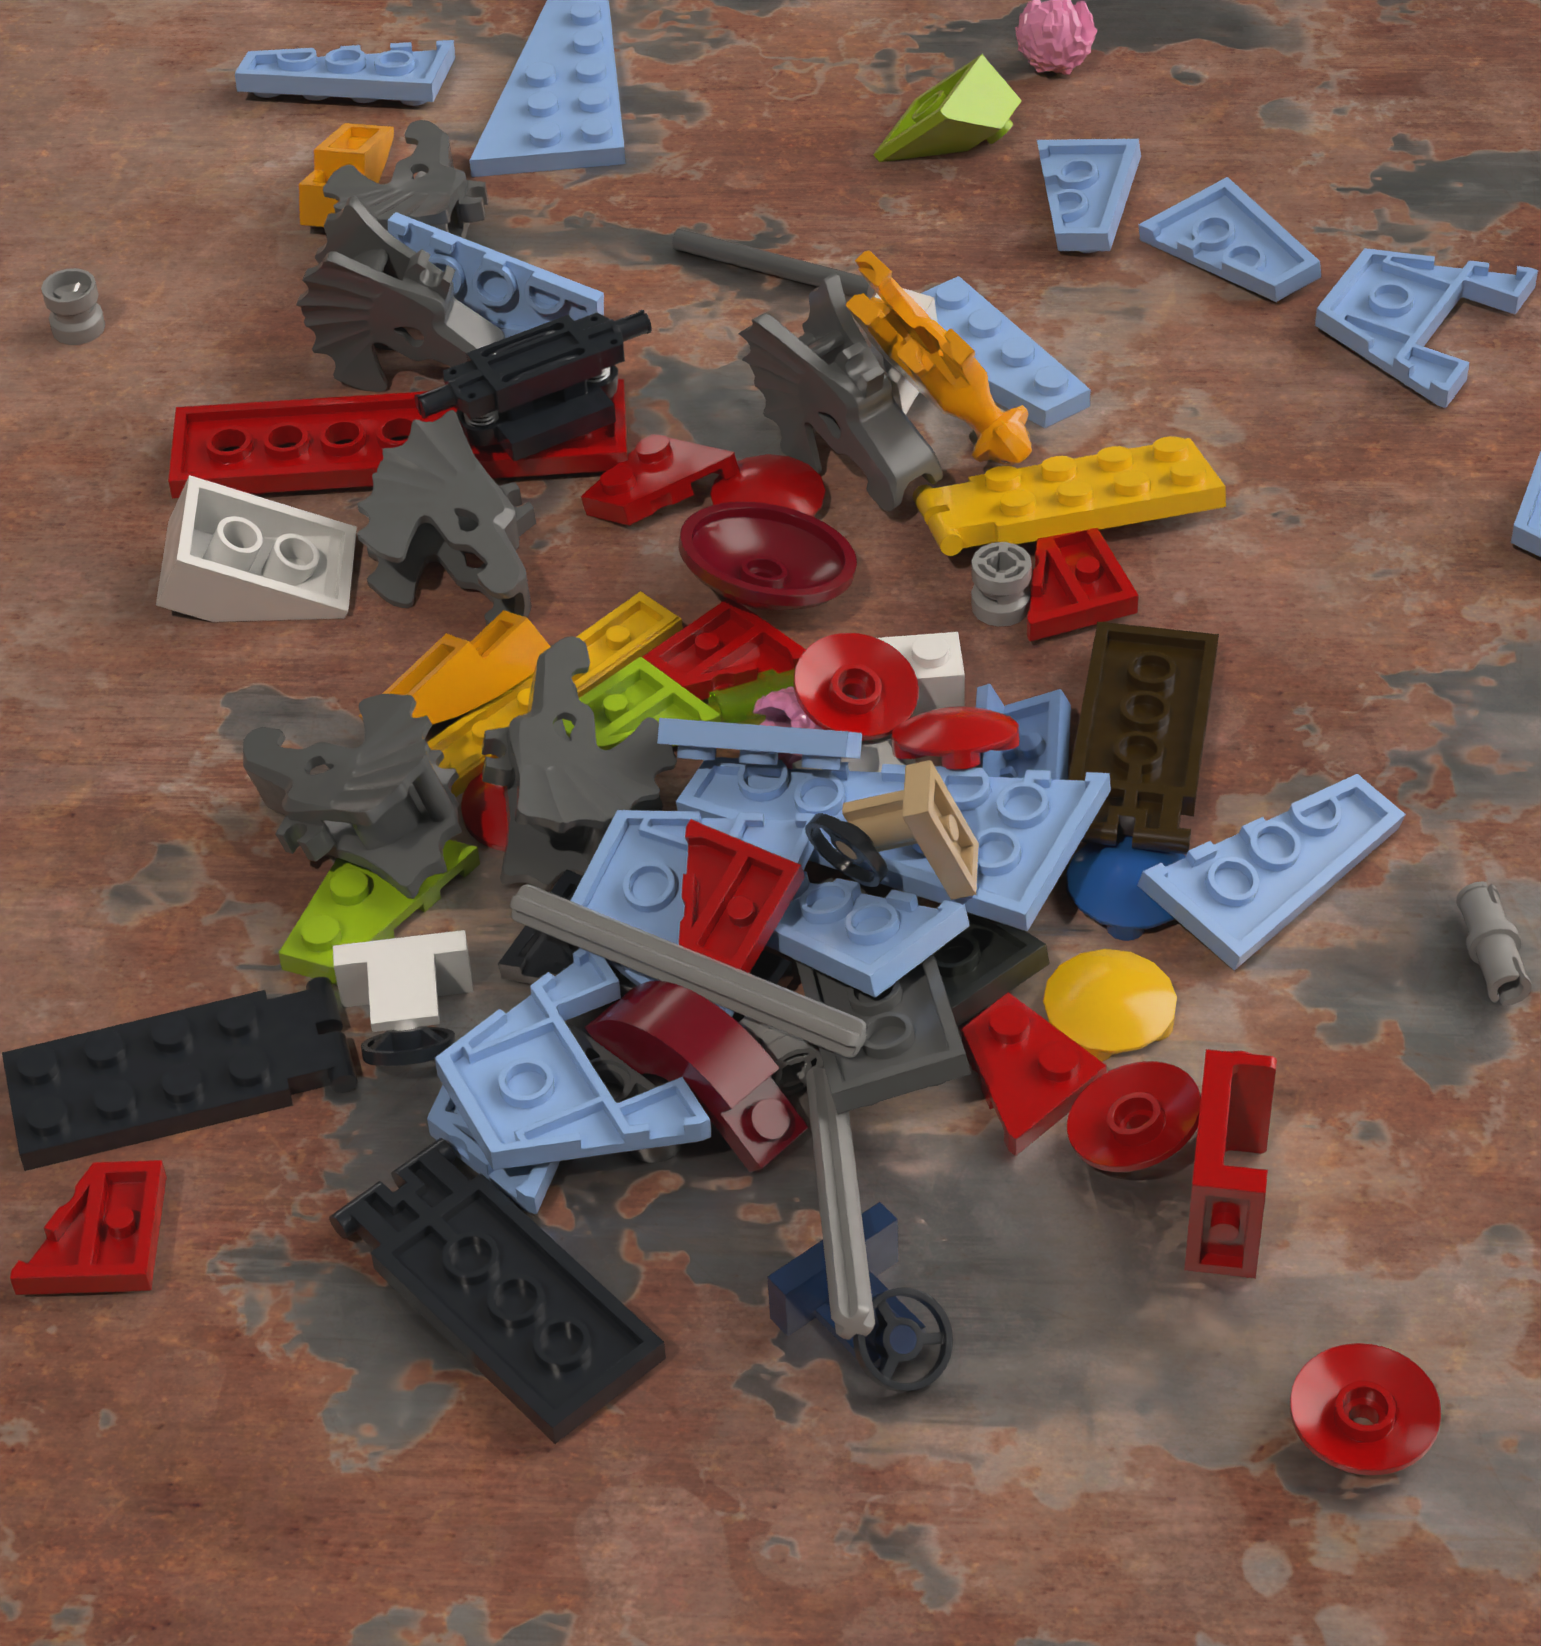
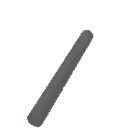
M677 229L673 236L672 247L674 250L816 287L820 286L824 278L836 272L839 275L844 294L854 296L864 293L871 299L875 291L861 275L683 229Z

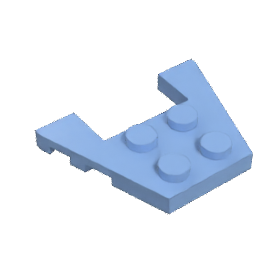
M1364 248L1317 307L1315 326L1440 407L1447 408L1466 382L1470 362L1424 347L1460 298H1466L1515 315L1535 289L1538 270L1517 266L1516 275L1488 272L1489 263L1468 261L1463 269L1434 265L1435 256Z
M617 810L570 901L679 945L680 921L684 917L685 909L682 900L683 874H687L688 844L685 839V831L690 819L798 863L804 870L814 849L806 835L805 826L815 814L796 813L795 819H765L763 812H739L735 819L701 818L699 811ZM605 958L608 964L637 986L649 981H659ZM715 1004L728 1015L733 1016L735 1011Z
M582 948L573 953L574 962L558 975L554 976L547 972L530 985L531 995L509 1012L505 1013L498 1009L435 1057L437 1075L493 1170L698 1142L711 1137L710 1118L683 1077L620 1103L615 1102L564 1022L621 999L619 980L605 958Z

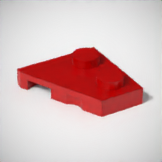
M1098 528L1037 538L1035 568L1033 569L1031 601L1027 615V637L1030 642L1095 625L1097 621L1106 622L1138 613L1139 595Z
M727 598L646 653L642 658L697 698L703 700L794 677L798 660L806 649L742 604Z
M163 1161L93 1162L75 1185V1193L71 1200L60 1206L44 1226L47 1238L28 1263L18 1260L12 1268L10 1280L15 1295L151 1291L167 1179Z

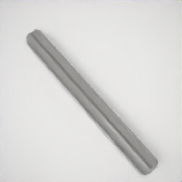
M530 884L521 886L517 895H514L511 899V917L514 921L659 981L681 985L715 1004L846 1058L855 1057L860 1048L864 1046L867 1038V1024L858 1017Z
M813 1066L806 1075L831 1319L835 1322L836 1334L843 1339L850 1340L855 1334L867 1336L875 1325L849 1111L837 1113L825 1069Z

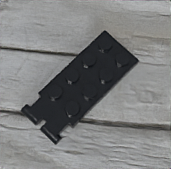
M316 977L307 983L306 990L267 999L266 991L261 990L2 1052L18 1151L24 1171L293 1106L291 1095L331 1086L332 1090L337 1093H346L353 1090L357 1086L358 1080L346 1036L341 1032L343 1023L331 980L327 977Z
M439 1138L391 1172L392 1178L399 1188L398 1190L392 1192L384 1183L378 1181L330 1215L329 1220L335 1231L343 1239L356 1232L373 1249L371 1257L374 1269L535 1426L556 1444L665 1360L664 1341L483 1174L480 1173L472 1180L466 1178L451 1164L456 1160L452 1147L446 1140Z

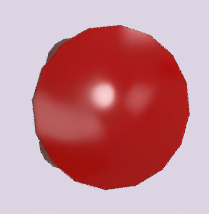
M765 454L746 457L738 461L740 472L727 480L718 475L714 480L710 493L713 505L727 502H760L791 508L814 517L822 508L826 490L822 477L809 464L790 456Z
M966 706L946 707L918 714L894 727L891 735L894 757L899 759H917L925 756L941 757L942 766L954 770L978 766L981 763L980 753L990 750H1010L1018 747L1020 744L1019 724L1011 716L985 708Z

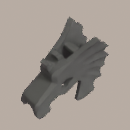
M427 120L414 121L407 127L404 134L407 144H415L417 147L411 156L397 162L389 183L378 184L361 174L353 165H345L333 172L323 187L325 197L339 201L334 205L335 213L342 211L349 197L355 196L387 231L388 219L397 212L465 239L470 223L485 220L484 205H488L486 182L466 180L465 173L454 168L448 134Z
M349 197L342 211L328 214L324 223L327 243L319 247L316 252L315 259L319 264L307 269L302 281L309 289L299 296L296 306L301 307L302 314L305 317V326L315 333L316 339L312 351L332 357L336 367L333 376L337 381L364 391L381 392L386 390L388 381L380 365L375 347L384 350H395L415 361L433 359L454 367L467 362V352L505 339L504 333L500 328L454 297V284L452 281L455 273L454 268L447 265L444 271L440 270L429 261L431 254L422 249L416 253L393 237L370 214L357 197ZM403 327H412L419 330L424 339L415 340Z
M835 272L824 278L820 286L809 293L810 313L807 321L802 324L804 335L797 338L770 314L763 313L751 320L753 323L751 326L738 333L748 342L751 350L742 360L750 365L755 376V387L764 394L766 399L764 416L773 420L779 426L782 437L780 442L781 451L786 456L809 464L817 473H820L822 469L814 436V427L836 453L849 456L863 470L868 480L866 488L868 494L883 510L890 512L901 504L904 490L912 480L922 475L929 483L936 484L943 479V473L932 447L893 398L891 380L871 351L854 322L851 312L846 307L847 301L839 275Z
M450 410L434 422L413 420L409 438L402 446L383 449L384 459L380 462L377 472L372 475L373 491L369 497L357 503L359 512L369 518L368 525L357 532L358 539L368 547V556L378 561V567L367 578L368 586L389 604L400 608H410L414 604L418 583L426 565L435 561L444 567L459 587L479 590L494 604L493 608L484 615L486 625L492 622L503 610L528 618L532 605L527 574L516 550L520 544L519 536L536 524L534 507L530 502L519 506L522 505L520 488L515 482L498 486L474 456L456 412ZM465 553L475 554L484 563L478 568L466 566Z
M564 637L539 655L529 693L527 714L513 718L509 727L486 730L484 734L482 755L492 754L499 758L485 757L482 781L504 786L508 828L500 875L503 885L528 883L548 892L566 869L583 876L617 810L662 811L663 803L659 795L660 788L657 786L654 778L663 771L675 768L677 758L673 747L669 744H657L659 722L650 717L644 719L632 734L614 748L602 750L598 747L596 743L594 713L589 706L579 700L577 688L572 681V677L575 674L586 673L590 665L586 643L577 637ZM562 719L571 721L574 725L570 738L566 734Z
M379 694L362 700L359 703V710L363 718L365 740L357 748L351 749L327 742L315 743L304 749L283 748L281 746L286 738L280 729L259 727L247 734L243 742V767L268 808L286 815L275 833L285 852L293 854L301 846L306 857L315 862L325 854L346 860L369 869L390 883L404 896L414 899L418 894L419 888L426 878L434 874L447 872L443 848L450 838L462 832L457 822V808L460 804L454 794L451 793V787L459 778V775L454 768L443 769L439 767L440 762L444 759V754L441 750H431L425 741V737L432 727L429 717L427 715L419 718L412 717L416 707V701L413 696ZM325 764L329 768V770L323 773L310 774V771L319 765Z

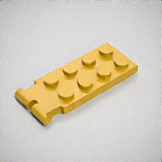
M1170 436L1160 438L1152 445L1129 449L1121 446H1112L1100 450L1098 454L1084 457L1054 456L1045 459L1042 464L1027 467L997 466L989 469L985 474L968 477V482L938 488H932L930 485H920L913 492V500L942 553L947 556H954L962 548L995 542L1022 544L1037 541V538L1093 528L1100 530L1226 507V486L1190 438L1184 439Z

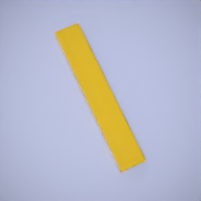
M640 591L576 637L586 643L590 665L586 673L575 674L572 677V681L577 688L578 697L580 698L640 656H644L682 630V619ZM534 672L499 697L471 710L427 741L431 750H441L444 754V759L439 764L440 768L456 769L459 778L451 787V793L455 797L462 794L468 784L482 773L485 757L499 758L492 754L482 755V742L485 731L509 727L513 718L527 714Z

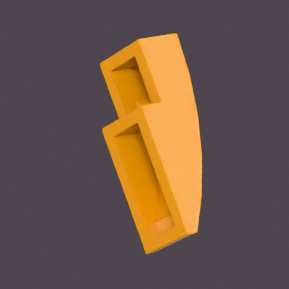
M344 123L314 149V171L299 183L300 225L324 227L328 214H335L334 205L339 201L325 197L323 187L333 172L345 165H353L368 179L379 183L394 138V127Z
M503 610L470 642L446 633L382 694L413 696L416 701V707L412 717L419 718L427 715L433 725L458 717L488 703L528 678L535 672L539 655L551 646L527 617Z

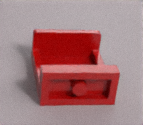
M1206 1049L1191 1189L1185 1271L1256 1279L1268 1170L1224 1165V1155L1229 1150L1259 1154L1267 1151L1277 1060L1273 1056L1257 1055L1245 1051L1229 1052Z

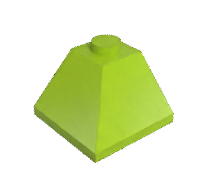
M981 54L915 98L873 155L879 162L968 151L985 139L989 144H993L1013 126V122L1009 118L1022 100L984 55Z

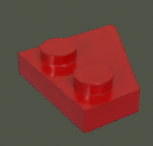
M651 434L642 439L636 445V448L627 455V461L619 462L613 468L604 472L600 479L580 497L586 515L631 525L653 515L664 506L674 505L693 496L692 482L711 473L719 474L727 480L740 472L735 452L673 439L664 435Z
M690 819L685 831V839L688 844L687 874H683L682 900L685 909L684 917L680 921L679 945L750 973L805 879L802 866Z
M1009 992L961 1029V1041L972 1070L980 1075L981 1091L989 1109H995L1004 1129L1006 1147L1015 1156L1066 1116L1079 1094L1091 1082L1107 1072L1106 1064Z

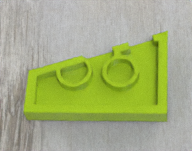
M449 839L443 848L447 872L434 874L426 878L414 899L407 898L390 883L369 869L337 858L278 952L282 970L310 978L327 977L331 980L332 984L338 985L333 962L334 945L395 938L394 929L417 909L426 912L440 900V889L457 874L466 877L480 865L478 847Z

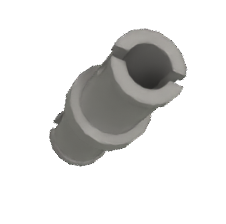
M1483 881L1474 882L1465 886L1458 893L1456 900L1469 933L1466 938V948L1472 961L1481 967L1487 985V993L1491 1001L1496 1003L1499 1000L1500 1004L1504 1006L1513 1005L1529 995L1532 985L1518 953L1521 948V938L1515 925L1506 919L1496 886L1491 884L1488 887L1487 883Z

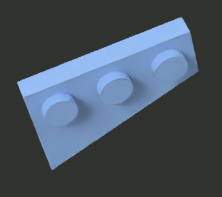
M659 718L657 744L678 745L677 758L715 761L716 748L740 750L739 763L778 765V753L802 754L801 767L840 770L841 757L860 759L862 733Z

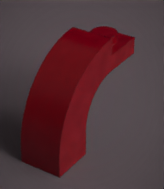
M665 981L642 983L630 989L621 999H618L584 1027L593 1040L639 1074H655L670 1082L683 1077L712 1123L750 1173L762 1169L809 1128L771 1078V1075L779 1067L764 1048L725 1011L688 988Z

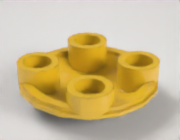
M1112 949L1080 953L1060 964L1046 982L1043 1005L1049 1023L1102 1062L1110 1058L1112 1054L1139 1050L1154 1041L1164 1040L1173 1032L1177 996L1171 980L1154 962L1135 953Z

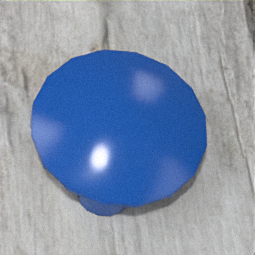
M1118 834L1116 846L1087 843L1074 854L1066 874V890L1080 911L1100 924L1106 925V929L1112 937L1129 941L1141 937L1145 929H1150L1175 919L1137 886L1142 872L1160 863H1163L1166 867L1184 859L1186 856L1178 853L1132 848L1133 836Z

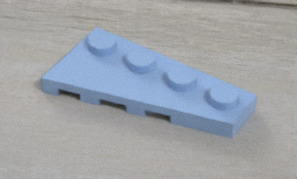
M397 212L388 219V232L416 253L422 249L431 254L429 261L440 270L444 271L447 265L455 269L452 280L454 284V297L500 328L505 338L566 315H570L574 321L594 313L604 316V293Z
M957 276L921 293L934 297L938 324L946 331L953 329L975 351L976 360L987 372L990 393L995 402L1008 409L1023 405L1028 410L1027 419L1043 428H1047L1090 407L1091 389L961 277Z
M1355 774L1292 803L1289 811L1267 821L1264 817H1261L1243 825L1238 834L1213 845L1210 840L1188 850L1184 859L1166 867L1163 863L1144 870L1137 886L1235 971L1397 831L1406 814L1360 775Z

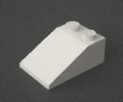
M189 475L168 521L156 606L211 622L344 619L349 609L357 527Z

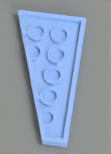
M609 0L546 1L469 160L471 177L626 164Z
M716 757L715 761L704 760L676 800L678 811H699L701 818L736 819L739 812H763L765 819H795L796 813H823L847 822L842 814L843 803L904 790L906 765L883 764L881 772L849 771L848 762H841L840 770L789 769L782 760H778V765L739 763V758ZM935 766L979 843L976 895L951 900L918 844L879 852L888 868V873L880 884L916 894L938 903L946 900L965 904L966 911L1028 931L1110 793V773L1086 772L1085 781L1051 779V771L1026 770L1024 778L988 777L983 768L954 770L943 766ZM823 830L822 834L833 846L830 840L831 837ZM815 848L813 849L809 861L836 869ZM865 860L861 864L854 863L865 870L873 872Z

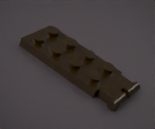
M1097 621L1068 780L1085 781L1086 772L1110 773L1111 791L1081 842L1116 846L1118 834L1133 836L1132 848L1187 854L1190 849L1192 829L1179 828L1181 815L1194 816L1219 634Z

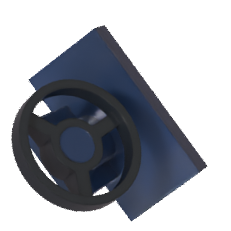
M878 1202L862 1213L875 1319L874 1328L867 1336L855 1334L850 1340H847L836 1334L835 1322L831 1319L823 1240L767 1276L770 1319L787 1336H790L817 1318L858 1360L865 1374L872 1381L886 1389L911 1391L926 1387L943 1373L949 1363L953 1349V1333L949 1318L941 1305L927 1293L914 1288L901 1287L889 1290L877 1278L878 1275L899 1262L898 1219L881 1202ZM896 1296L913 1298L927 1307L934 1316L940 1332L926 1333V1326ZM941 1344L935 1365L923 1378L912 1383H901L891 1380L899 1362L914 1359L920 1353L923 1345Z

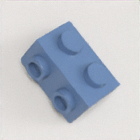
M991 684L977 687L976 707L1011 716L1019 724L1020 744L1018 747L1010 750H990L980 753L981 763L973 768H983L988 777L1024 778L1026 770L1051 771V779L1068 780L1071 704L1063 691L1058 689L1004 706Z

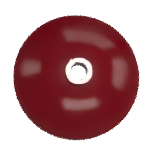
M727 502L708 506L687 518L682 525L678 548L681 558L698 580L713 591L734 602L761 610H797L824 604L841 595L850 587L854 580L857 566V558L852 546L833 527L806 513L774 504Z

